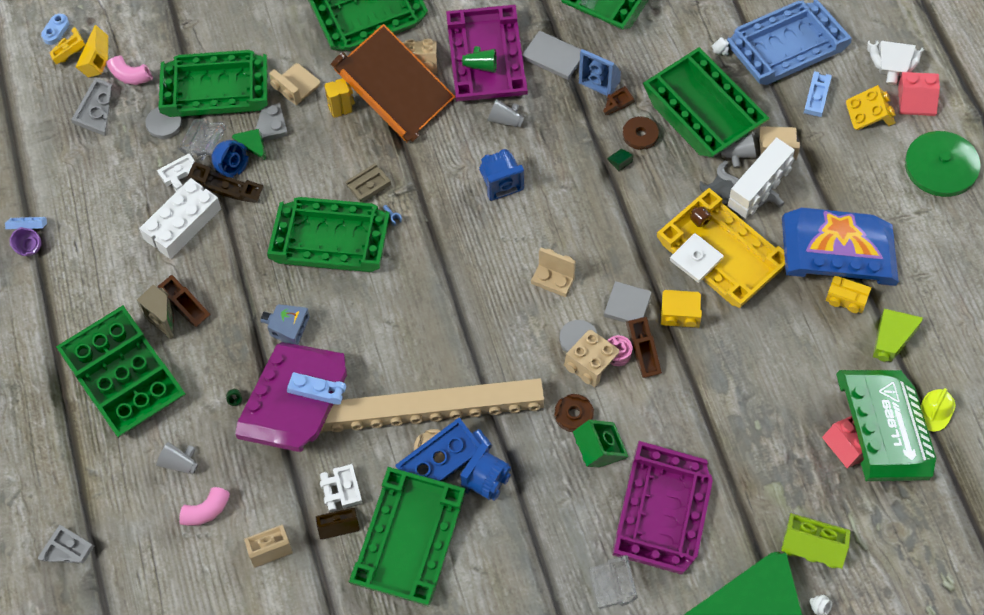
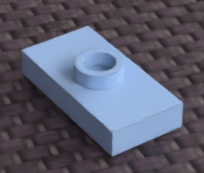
M47 217L9 218L5 222V229H18L20 227L28 229L43 228L47 224Z

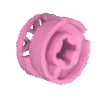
M613 336L608 339V342L619 349V354L610 364L613 366H624L631 359L632 344L624 336Z

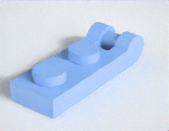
M814 71L804 110L805 114L822 117L832 75H821L819 72Z
M293 372L287 387V393L339 405L343 399L342 393L345 392L347 386L343 382L338 381L335 383Z

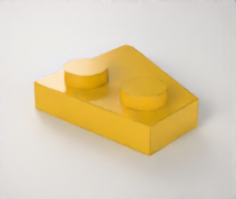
M76 27L71 30L73 35L68 40L63 38L49 52L56 65L65 62L70 55L81 51L85 46Z

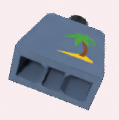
M279 304L276 306L273 314L264 311L261 316V322L268 324L270 336L282 342L298 345L310 316L308 308Z

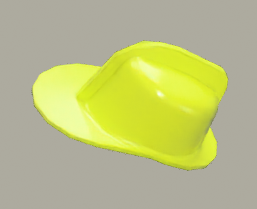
M946 388L943 390L936 389L927 393L921 403L928 431L936 432L944 429L953 415L956 406L955 400Z

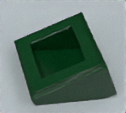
M620 149L608 157L607 160L620 171L633 162V155Z

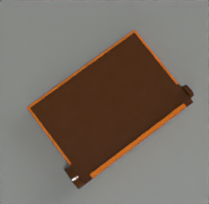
M384 24L348 56L342 52L330 64L406 143L409 140L414 142L420 136L418 132L455 98L451 91Z

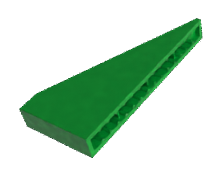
M772 552L768 554V556H765L684 615H802L787 553Z

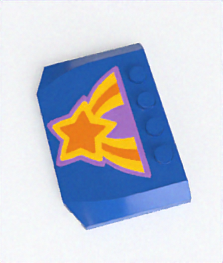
M799 208L782 216L786 275L805 277L808 273L878 280V284L896 286L898 284L892 224L871 214L812 208Z

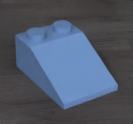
M581 49L579 84L606 96L608 94L611 95L620 83L621 71L615 63Z

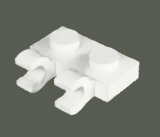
M187 154L158 169L157 172L165 185L169 186L172 184L177 192L183 186L179 180L188 176L195 161L190 154Z

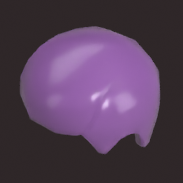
M20 227L12 233L10 246L21 256H32L41 247V237L33 229Z

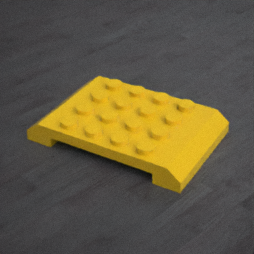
M708 188L657 232V237L661 244L674 254L696 233L723 254V259L702 280L732 306L741 308L785 268L784 250L780 246L775 248L722 203L723 199ZM703 206L711 213L712 218L708 224L700 228L691 221L690 216L695 207Z

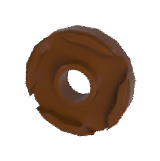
M637 116L631 118L623 127L625 143L636 150L651 148L658 140V126L652 119ZM643 131L645 135L639 136L636 132Z
M569 394L567 397L561 398L555 406L556 422L562 429L568 432H573L586 421L593 420V406L586 397L580 394ZM576 409L580 414L573 417L569 414V411Z

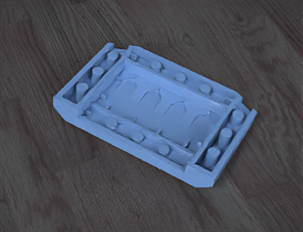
M814 0L813 3L796 1L741 25L735 29L733 36L729 37L727 41L729 42V48L757 82L768 85L844 51L851 43L852 38L818 0Z

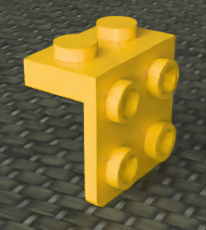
M879 85L846 100L847 109L855 130H860L882 119L888 126L895 124L894 116L896 114L893 107L889 105V101H891L890 96Z
M664 290L662 293L661 325L700 328L702 310H700L701 294L691 291Z

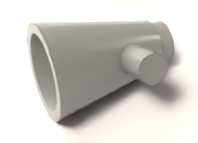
M496 99L487 121L521 127L524 117L517 113L519 109L518 104L514 103L510 108Z
M752 133L721 152L722 158H732L733 168L741 167L739 158H756Z
M167 442L159 455L156 466L194 474L198 467V463L191 458L195 448L188 446L185 453H183L170 442Z

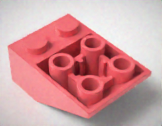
M852 416L834 423L822 437L846 468L852 467L864 460Z

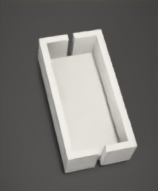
M776 137L731 188L728 207L745 219L749 214L753 215L759 207L758 204L768 198L769 191L772 188H777L780 184L781 177L783 175L787 176L791 171L795 150Z
M190 178L139 228L143 239L154 248H158V251L166 257L172 259L221 210L218 197L207 189L204 190L203 186Z

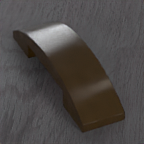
M193 162L187 176L188 179L192 178L209 191L246 202H258L264 185L249 180L242 182L211 171V167L197 162Z

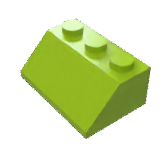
M790 513L781 551L789 556H800L810 562H821L830 568L838 567L842 569L849 549L850 530Z

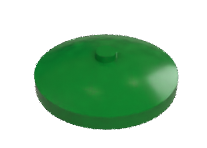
M932 131L922 134L911 143L905 156V169L911 181L924 192L940 197L956 196L969 190L976 182L981 167L979 155L973 145L965 138L947 131Z

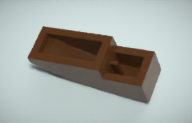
M170 275L157 286L158 289L163 288L168 293V299L171 301L172 306L195 327L211 315L173 275Z
M647 317L625 321L642 378L661 374L655 342L650 332Z

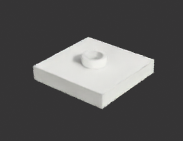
M694 233L670 257V261L699 283L723 259L724 255Z

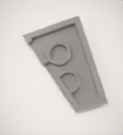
M95 78L72 117V123L105 136L112 84Z

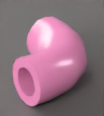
M122 56L113 57L106 62L114 77L125 84L139 85L153 80L152 74L145 64L138 67H130L125 63Z
M213 487L203 503L183 505L179 517L180 524L195 526L212 521L224 510L230 493L225 489Z

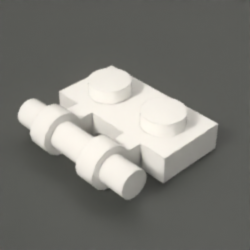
M352 464L333 469L334 477L329 478L327 472L320 474V487L324 490V503L328 506L329 512L336 511L335 503L340 501L343 508L362 503ZM337 485L339 493L333 494L331 487Z

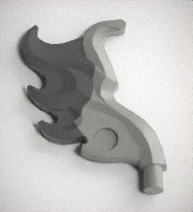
M723 161L718 166L717 176L711 184L704 185L700 181L699 186L702 192L708 188L713 190L723 199L722 203L725 206L728 205L731 188L739 180L725 172L724 168L727 167V161ZM771 189L768 198L758 204L761 207L764 203L770 201L780 208L783 206L784 201L779 197L778 193Z

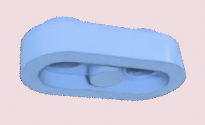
M56 14L50 19L41 34L46 44L53 45L59 42L69 27L66 15Z

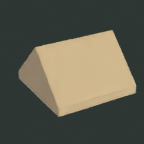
M283 524L244 539L254 568L293 553Z

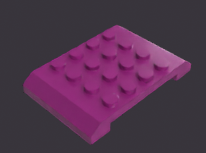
M516 4L446 11L456 102L528 95ZM475 46H479L481 51L496 49V73L463 66L462 56L473 53Z

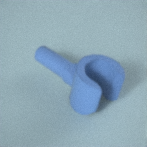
M387 205L383 206L385 211L390 212L391 225L396 226L394 219H399L402 222V216L399 213H393Z

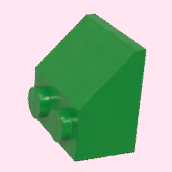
M588 420L573 431L576 444L579 446L583 456L582 459L587 467L600 468L629 457L614 422Z

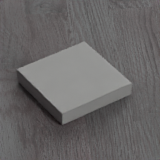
M615 281L604 317L621 322L644 317L652 292Z

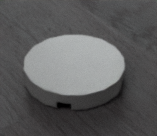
M158 107L147 115L145 121L150 135L159 139H168L175 136L179 132L180 127H182L181 116L168 117L161 114Z
M584 320L568 322L560 331L559 342L561 348L568 352L588 330L597 333L596 329L591 323Z

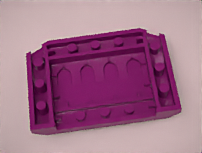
M286 342L277 344L237 421L235 433L237 439L296 452L303 451L304 445L318 438L333 404L287 393L292 373L295 372L335 383L338 381L344 383L347 376L344 353Z
M642 441L637 443L614 540L613 556L681 575L698 556L713 483L706 459Z

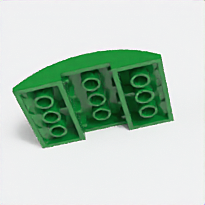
M124 305L56 346L76 379L117 438L186 395L169 369L163 364Z

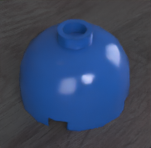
M233 140L220 142L212 153L214 168L226 177L233 178L237 173L240 175L248 163V156H246L245 151L247 148L242 143Z

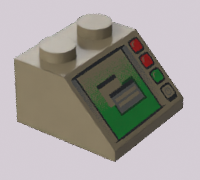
M153 284L137 299L144 318L168 338L172 339L174 337L172 303L168 299V293L163 288L158 289Z

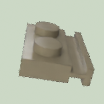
M376 163L345 181L352 194L362 203L391 185L389 178L377 167Z

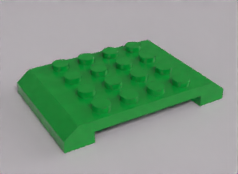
M387 467L381 485L382 490L349 583L429 607L458 521L466 489Z

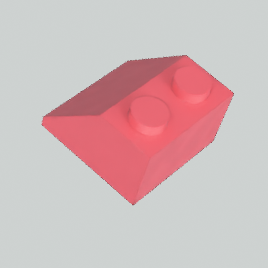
M902 72L898 84L899 114L936 116L940 90L939 74Z

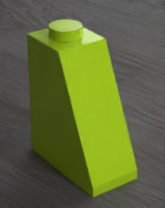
M884 309L879 322L873 358L883 362H892L918 331L923 317Z

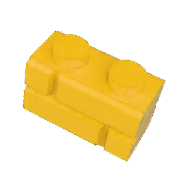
M343 78L335 80V82L325 83L327 103L332 117L336 118L342 116V114L352 113V105L355 104L352 96V87Z
M834 276L825 301L834 307L841 306L847 308L852 313H863L871 287Z

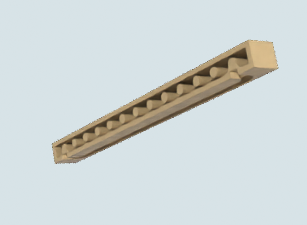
M539 378L344 399L339 405L333 404L319 434L326 431L341 432L344 429L360 430L363 427L380 428L383 425L390 424L399 426L409 422L418 424L427 420L437 422L446 418L458 419L464 416L498 415L501 412L537 411L540 408H544L542 381Z

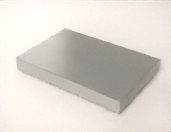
M539 30L523 53L522 58L569 80L580 64L581 49Z

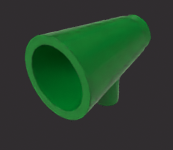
M475 46L473 53L462 56V65L496 73V49L481 51L479 46Z

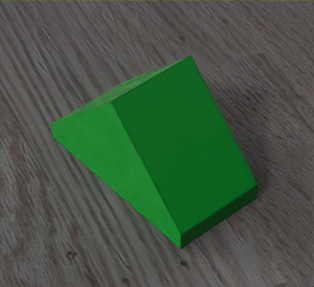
M259 129L232 135L231 138L234 141L242 143L253 154L263 160L267 158L262 133Z

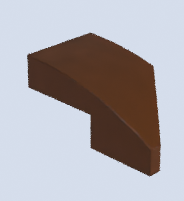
M626 86L611 95L608 94L607 103L603 110L605 115L624 109L635 102Z

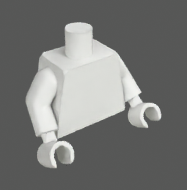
M868 41L867 51L870 52L875 67L879 69L880 74L887 75L886 83L889 85H897L898 76H901L902 72H912L919 64L924 50L923 48L920 51L916 50V45L881 41L879 47L878 41L875 44H871Z

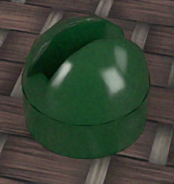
M234 388L227 391V403L231 406L239 405L242 402L241 392Z

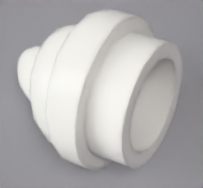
M722 37L711 46L715 54H722L724 56L729 54V42Z
M820 595L811 598L810 605L816 615H828L832 608V601L827 596Z

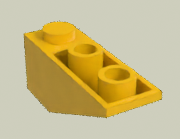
M94 25L75 66L88 78L102 74L108 61V35L97 25Z

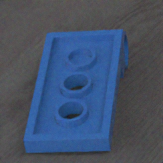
M459 417L395 466L398 470L420 475L418 473L419 466L427 465L429 467L428 472L420 476L442 482L469 462L480 444L484 443L488 446L489 450L492 444L480 429L471 433ZM443 453L445 455L444 461L441 463L435 462V454Z

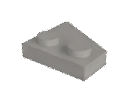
M280 103L268 105L261 110L255 129L260 130L263 141L288 136Z
M59 525L37 559L43 562L84 563L94 545Z

